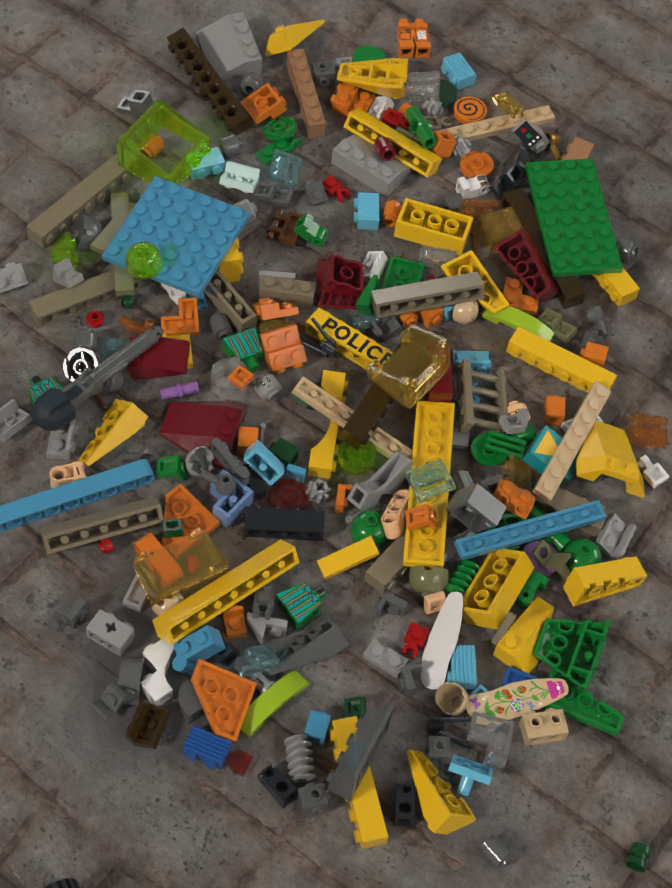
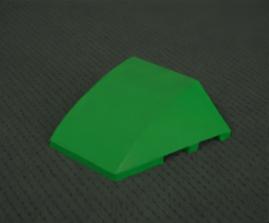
M546 619L533 655L587 691L593 681L604 650L611 620H604V622H592V620L576 622L572 621V619Z

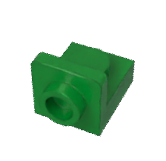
M179 455L158 458L156 476L159 479L177 476L181 481L186 480L188 470L184 460Z

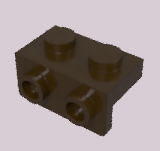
M141 699L131 724L127 728L126 737L134 746L156 749L172 711L167 707L150 705L146 699Z

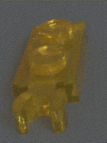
M508 92L493 95V102L505 114L510 115L513 119L515 115L523 117L521 104Z

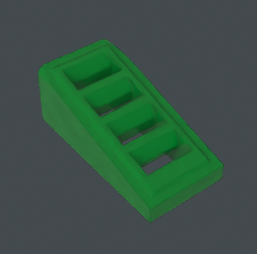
M373 274L356 303L359 314H373L374 308L371 291L380 289L377 275Z

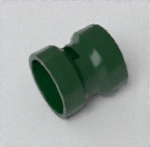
M633 842L630 847L631 854L627 856L625 865L631 870L645 872L648 866L646 861L651 857L652 849L643 843Z

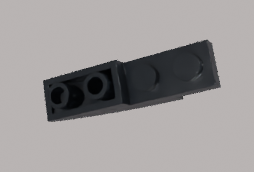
M520 142L503 164L504 168L488 187L498 200H502L503 193L510 191L512 187H516L526 173V162H531L532 153L523 142Z

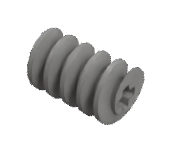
M307 735L290 736L284 742L286 746L285 752L288 755L286 760L289 763L287 768L290 771L288 776L294 783H304L316 778L315 774L309 773L315 770V766L308 765L314 762V758L307 757L313 754V750L306 749L312 745V742L305 741L308 738Z

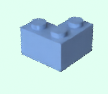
M223 469L217 476L220 477L223 474H231ZM234 476L232 478L235 480L236 489L231 495L224 496L219 494L216 490V484L212 482L210 494L218 499L217 503L213 506V515L227 529L246 511V507H250L253 503L254 491Z

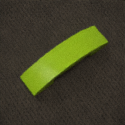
M511 306L496 314L491 313L485 308L481 316L497 325L501 322L514 329H517L519 326L547 341H551L554 332L541 321Z
M296 670L282 677L248 707L241 731L250 738L264 725V722L292 697L298 696L310 683Z

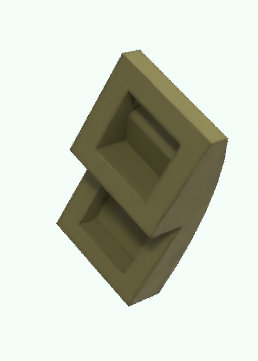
M549 308L537 318L554 332L553 336L566 344L577 334V327L563 321L561 314Z

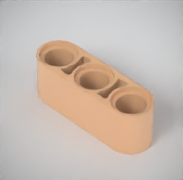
M409 490L397 491L381 518L385 536L388 539L400 537L406 528L405 510H408Z

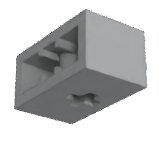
M101 609L86 627L88 638L120 657L135 639V631L131 624L125 621L121 622L111 612H104Z

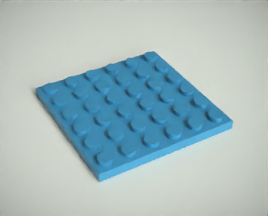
M155 176L102 254V259L199 298L251 216L250 211Z

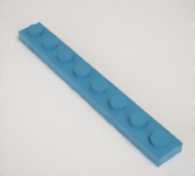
M599 500L460 538L455 540L454 544L461 560H466L601 522L607 516Z

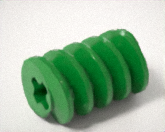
M460 560L454 572L451 573L448 584H446L443 591L445 597L447 598L451 592H459L464 596L481 567L470 560Z

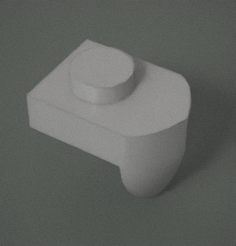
M521 409L515 415L500 416L498 422L507 434L524 433L529 422L528 409Z

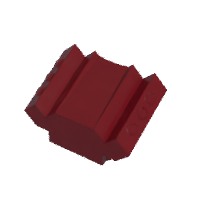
M330 255L328 259L319 258L316 266L318 272L315 277L317 281L315 306L327 309L357 310L356 303L363 291L364 265L356 260L344 259L340 255Z

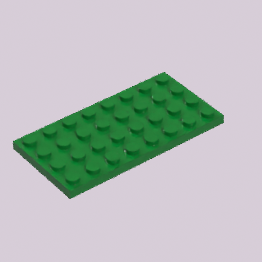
M593 158L526 162L525 170L552 277L622 273L623 266Z

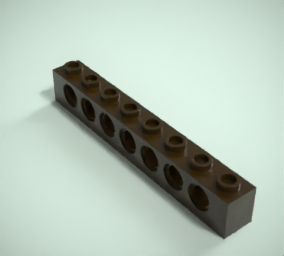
M184 27L168 36V49L172 54H176L175 58L178 63L184 65L183 69L186 74L192 76L191 80L194 85L201 88L199 91L202 96L209 99L208 104L210 107L217 110L216 114L220 121H225L224 125L228 132L232 131L237 136L251 128L253 125L249 115Z

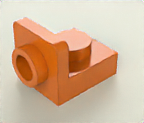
M338 484L335 514L342 515L343 507L347 508V497L353 485Z
M428 504L405 510L406 524L410 531L427 525L433 530L437 529L436 521H438V515Z
M233 605L223 612V621L227 638L247 636L243 606Z

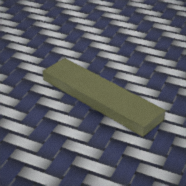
M127 202L90 244V250L103 254L136 204Z

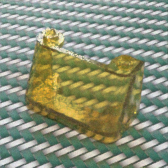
M412 324L401 333V347L383 365L380 361L375 360L367 367L368 377L400 405L408 409L412 408L439 381L450 366L449 339Z
M201 527L190 531V535L150 553L144 551L135 556L136 559L132 563L152 607L155 604H161L164 598H171L179 592L206 580L213 579L214 576L217 579L225 575L230 569L228 561L207 530H202Z

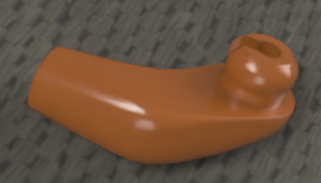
M125 315L119 319V323L131 333L142 334L147 329L153 330L154 322L150 319L138 322Z

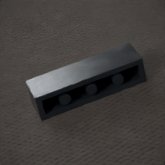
M246 507L244 537L323 541L325 511L318 509L300 510L298 508L280 509L279 507Z

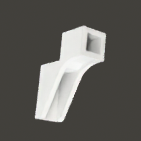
M162 639L155 644H149L143 651L145 663L153 674H147L142 679V682H140L141 691L150 703L155 706H161L173 698V689L168 684L165 675L176 652L173 644L171 645Z

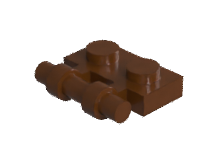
M278 210L272 218V225L267 230V240L272 241L275 236H279L278 242L295 247L299 235L293 231L298 219L304 215L289 211L288 216H284V212Z

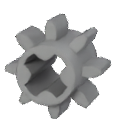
M431 97L430 101L426 99L423 104L424 114L427 116H441L444 110L441 107L442 102Z
M459 136L455 139L457 142L452 151L455 156L459 154L460 157H463L471 151L469 146L472 144L467 137Z
M317 478L315 483L313 481L309 482L305 494H309V501L319 504L321 500L327 501L331 489L328 488L326 481L324 482Z

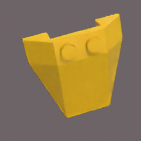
M388 58L341 63L337 80L386 97L400 99L404 97L406 91L408 59Z
M595 420L576 459L577 476L594 481L601 474H605L625 481L626 493L643 498L645 496L644 480L625 430Z

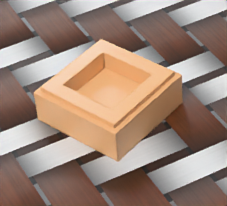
M443 591L424 596V611L426 614L441 610L445 602Z

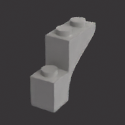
M401 451L395 452L370 479L364 482H356L347 499L360 510H374L382 494H395L399 490L414 461Z

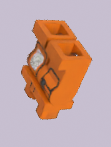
M406 18L400 19L396 34L398 58H413V54L415 58H430L431 42H429L428 25L424 23L423 18L415 19L414 23H408ZM402 49H408L410 52L402 53ZM424 49L426 52L419 53L418 50Z

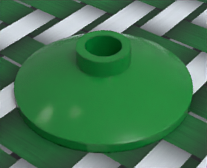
M489 432L476 436L471 445V453L476 461L485 466H497L507 459L508 456L494 452L489 454L487 453L488 450H484ZM490 443V445L509 450V448L507 449L502 446Z

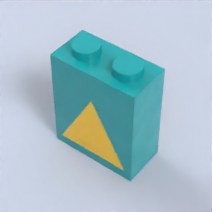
M545 426L536 435L522 461L542 474L563 437L548 426ZM579 451L575 456L572 464L570 465L561 484L563 482L568 483L569 480L572 478V470L576 469V459L579 454Z

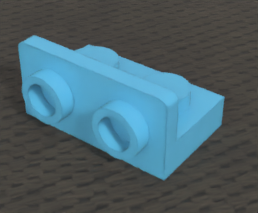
M453 350V373H456V368L462 360L466 359L471 361L473 371L489 374L491 368L489 351Z

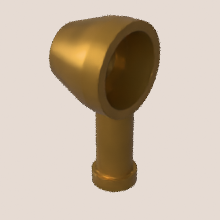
M545 132V135L551 142L545 149L551 150L554 161L561 160L562 156L556 147L561 143L560 135L553 132Z

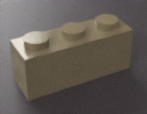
M262 275L258 302L261 298L269 297L279 303L289 302L298 308L312 310L316 283Z

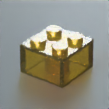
M512 206L480 214L477 229L490 254L496 253L492 247L520 229L524 230Z

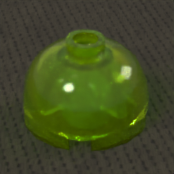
M142 241L133 244L125 256L127 271L137 279H141V277L152 278L162 270L163 260L161 252L150 242Z
M368 441L366 446L362 444L359 450L342 442L337 454L338 463L347 474L361 476L373 468L376 460V448L370 441Z

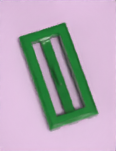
M490 430L484 450L521 460L527 441ZM490 443H493V444L502 446V447L507 448V449L510 448V449H513V450H516V451H520V452H519V453L512 452V451H509V450H506V449H502V448H499V447H496V446H492V445H490Z

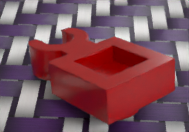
M388 107L381 122L394 130L400 126L409 131L410 123L408 119L402 118L404 114Z
M329 175L322 181L326 194L331 198L337 196L338 201L343 203L345 197L342 195L350 197V190L343 188V183L332 175Z
M411 622L403 641L407 644L403 647L402 656H405L407 651H412V660H415L418 654L417 648L423 649L430 629Z

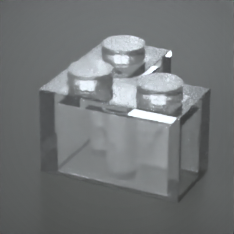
M473 712L466 740L486 745L483 765L503 770L508 759L515 722Z

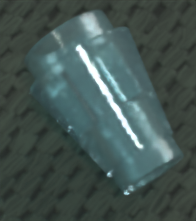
M356 314L351 319L352 328L362 332L373 327L372 321L378 323L380 319L376 317V314Z

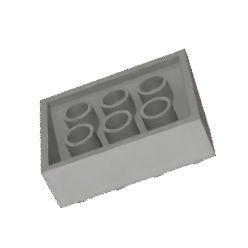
M244 12L228 14L196 32L204 56L222 80L243 77L250 72L258 74L262 72V58Z
M356 134L343 139L332 150L331 163L385 197H388L414 170L396 158L390 161L382 160L374 149V145Z

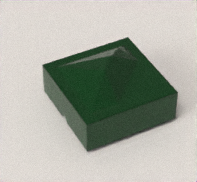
M181 519L161 521L164 538L184 536Z
M364 696L344 699V718L357 716V719H359L361 715L365 716L367 699Z

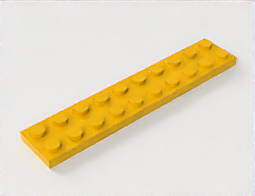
M417 401L412 461L414 463L411 466L408 509L428 504L432 510L436 511L438 521H436L437 529L434 530L427 525L410 531L406 524L403 566L444 567L447 524L446 509L449 496L455 403Z

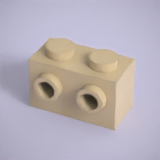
M549 708L539 713L529 711L522 715L519 722L525 746L562 741L566 739L569 733L563 709Z

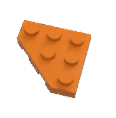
M181 483L166 494L164 520L181 519L184 536L162 537V546L176 561L219 527L220 521Z
M199 659L190 679L213 733L235 743L257 683Z

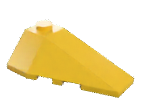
M537 596L496 645L493 656L512 668L530 674L539 662V659L533 653L546 619H551L554 607Z

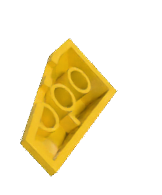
M324 19L276 27L275 32L269 36L265 51L266 57L293 49L324 24Z
M472 250L441 265V269L447 277L479 271L484 283V299L476 301L491 313L496 314L510 306Z
M115 399L102 417L104 423L101 427L96 428L94 432L96 434L95 439L87 444L78 461L90 466L138 430L142 429L148 416L133 402Z
M409 749L406 753L422 813L428 823V828L433 833L447 835L473 823L476 818L462 797L457 799L450 791L452 786L449 782L439 778L438 769L422 751Z

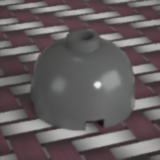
M88 215L80 217L77 230H79L78 236L75 238V249L83 252L92 251L90 250V244L103 231L100 221Z
M77 348L70 351L68 357L65 358L63 370L67 379L73 382L86 368L90 367L93 370L102 363V360L95 351L89 348Z

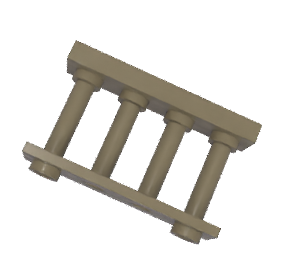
M463 359L456 368L459 432L467 433L471 427L479 426L494 429L496 432L506 435L507 433L498 422L500 416L508 415L504 368L500 367L494 375L473 371L471 361ZM472 378L493 382L494 390L475 387L472 384ZM473 394L494 398L495 406L475 402ZM474 410L495 414L496 422L476 418Z

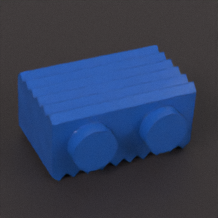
M193 725L183 744L182 750L187 759L202 761L206 767L212 770L216 768L222 770L232 749V741Z

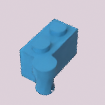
M206 625L173 644L177 656L172 661V667L178 672L193 674L192 672L199 659L205 661L226 649L220 631Z

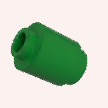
M528 423L524 433L507 435L529 443L533 442L537 433L535 427Z

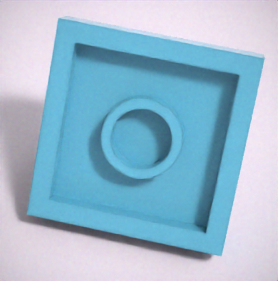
M453 754L448 771L462 775L457 792L464 796H469L474 780L490 785L494 768Z

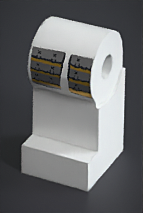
M478 175L470 179L460 177L457 179L455 190L457 194H461L463 200L487 194L490 191L488 188L490 184L485 175Z

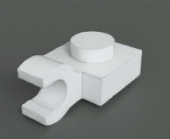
M160 283L161 288L169 293V297L177 305L179 298H186V292Z
M646 455L639 458L640 461L637 464L641 470H644L642 476L653 489L669 479L670 476L658 462L653 465Z

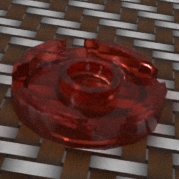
M286 478L274 484L270 491V503L273 507H279L280 509L298 508L304 510L308 503L309 494H305L307 488L302 482L299 483L296 479Z

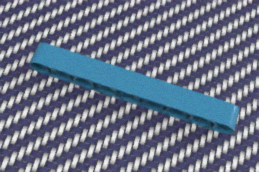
M141 459L0 505V533L147 485L154 481V473L148 460Z

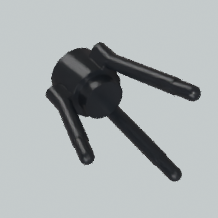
M312 317V322L326 338V341L321 340L317 345L299 334L300 339L303 340L301 344L328 359L336 349V346L333 345L335 341L329 337L321 325Z
M464 714L457 716L428 715L427 732H432V736L450 737L440 733V731H444L445 722H470L471 718H465ZM450 737V742L473 749V745Z

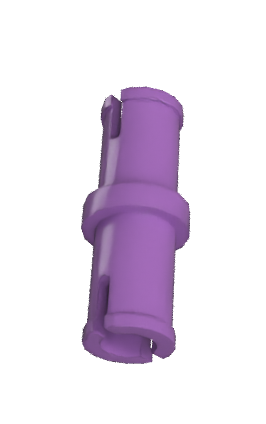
M197 381L181 385L177 383L176 386L160 389L162 401L175 397L183 398L184 395L199 393Z

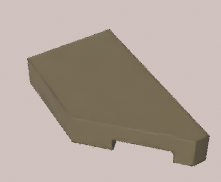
M512 612L507 614L491 643L494 645L499 643L513 625L516 618L515 614Z

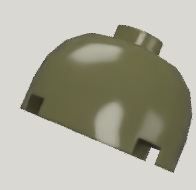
M425 566L410 567L409 583L415 592L422 594L421 597L424 598L426 595L445 590L449 580L448 569L431 566V568H425Z

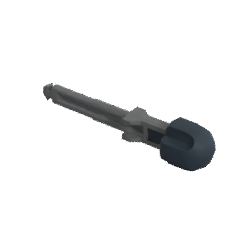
M153 326V330L147 329L93 370L90 367L86 368L77 379L62 390L56 388L47 390L37 398L31 411L36 425L45 431H56L63 428L75 419V408L90 396L101 392L105 382L159 341L158 336L162 338L164 330L160 326Z

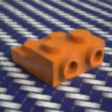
M343 82L338 84L337 95H332L330 103L332 104L333 112L348 117L349 112L358 108L368 113L375 99V94L360 90L359 87Z
M268 83L240 101L256 125L269 116L275 119L287 110L285 99L282 96L279 97L280 94L275 87L271 88Z
M269 297L261 298L259 302L252 304V310L257 315V318L261 320L299 314L298 307L292 305V303H279Z
M290 324L260 334L267 366L270 371H275L276 374L286 371L285 368L290 366L292 368H299L303 366V362L307 361L304 346L300 341L297 324Z
M501 478L493 493V496L506 506V510L525 520L535 502V496L530 491L521 489L511 481Z

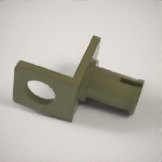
M541 539L532 551L533 556L543 569H556L562 580H567V577L572 572L566 565L571 554L554 553L547 542ZM542 547L546 550L544 558H541L539 554Z

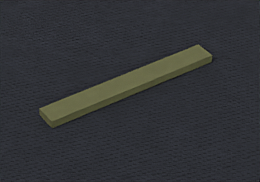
M128 192L110 193L112 219L129 202ZM114 265L116 296L134 295L133 271Z

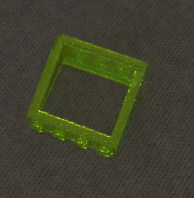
M158 98L117 141L118 165L149 183L156 176L180 185L183 179L190 175L194 167L199 166L201 160L209 155L211 151V138L166 102ZM162 128L194 144L169 173L141 152Z

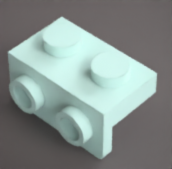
M227 161L225 172L220 177L219 184L224 185L226 188L239 189L244 193H253L258 186L260 169Z

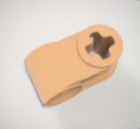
M76 461L53 467L50 470L51 488L86 478L84 463Z

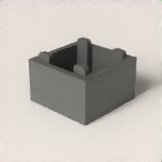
M477 483L456 491L446 510L450 513V516L457 518L467 526L469 531L477 533L497 526L506 506Z

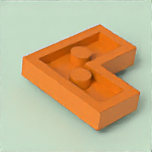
M506 277L503 296L510 306L529 315L536 316L539 299L522 294V280Z
M179 298V316L161 317V328L164 330V334L199 335L197 298Z

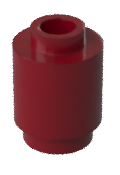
M380 137L375 141L374 149L382 160L390 161L395 157V148L387 137Z

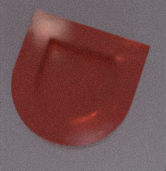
M236 750L230 754L228 766L233 772L243 777L253 760V756L242 750Z

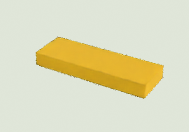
M369 536L317 560L325 580L380 554L372 536Z

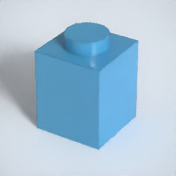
M311 710L304 731V735L308 736L305 741L323 746L331 716L321 710Z

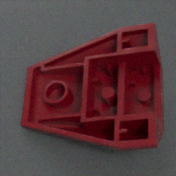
M234 401L170 402L159 435L188 453L199 446H205L211 450L212 440L218 437L221 442H225L228 445L229 452L233 455V445L241 422H244L249 405ZM215 456L212 466L225 469Z

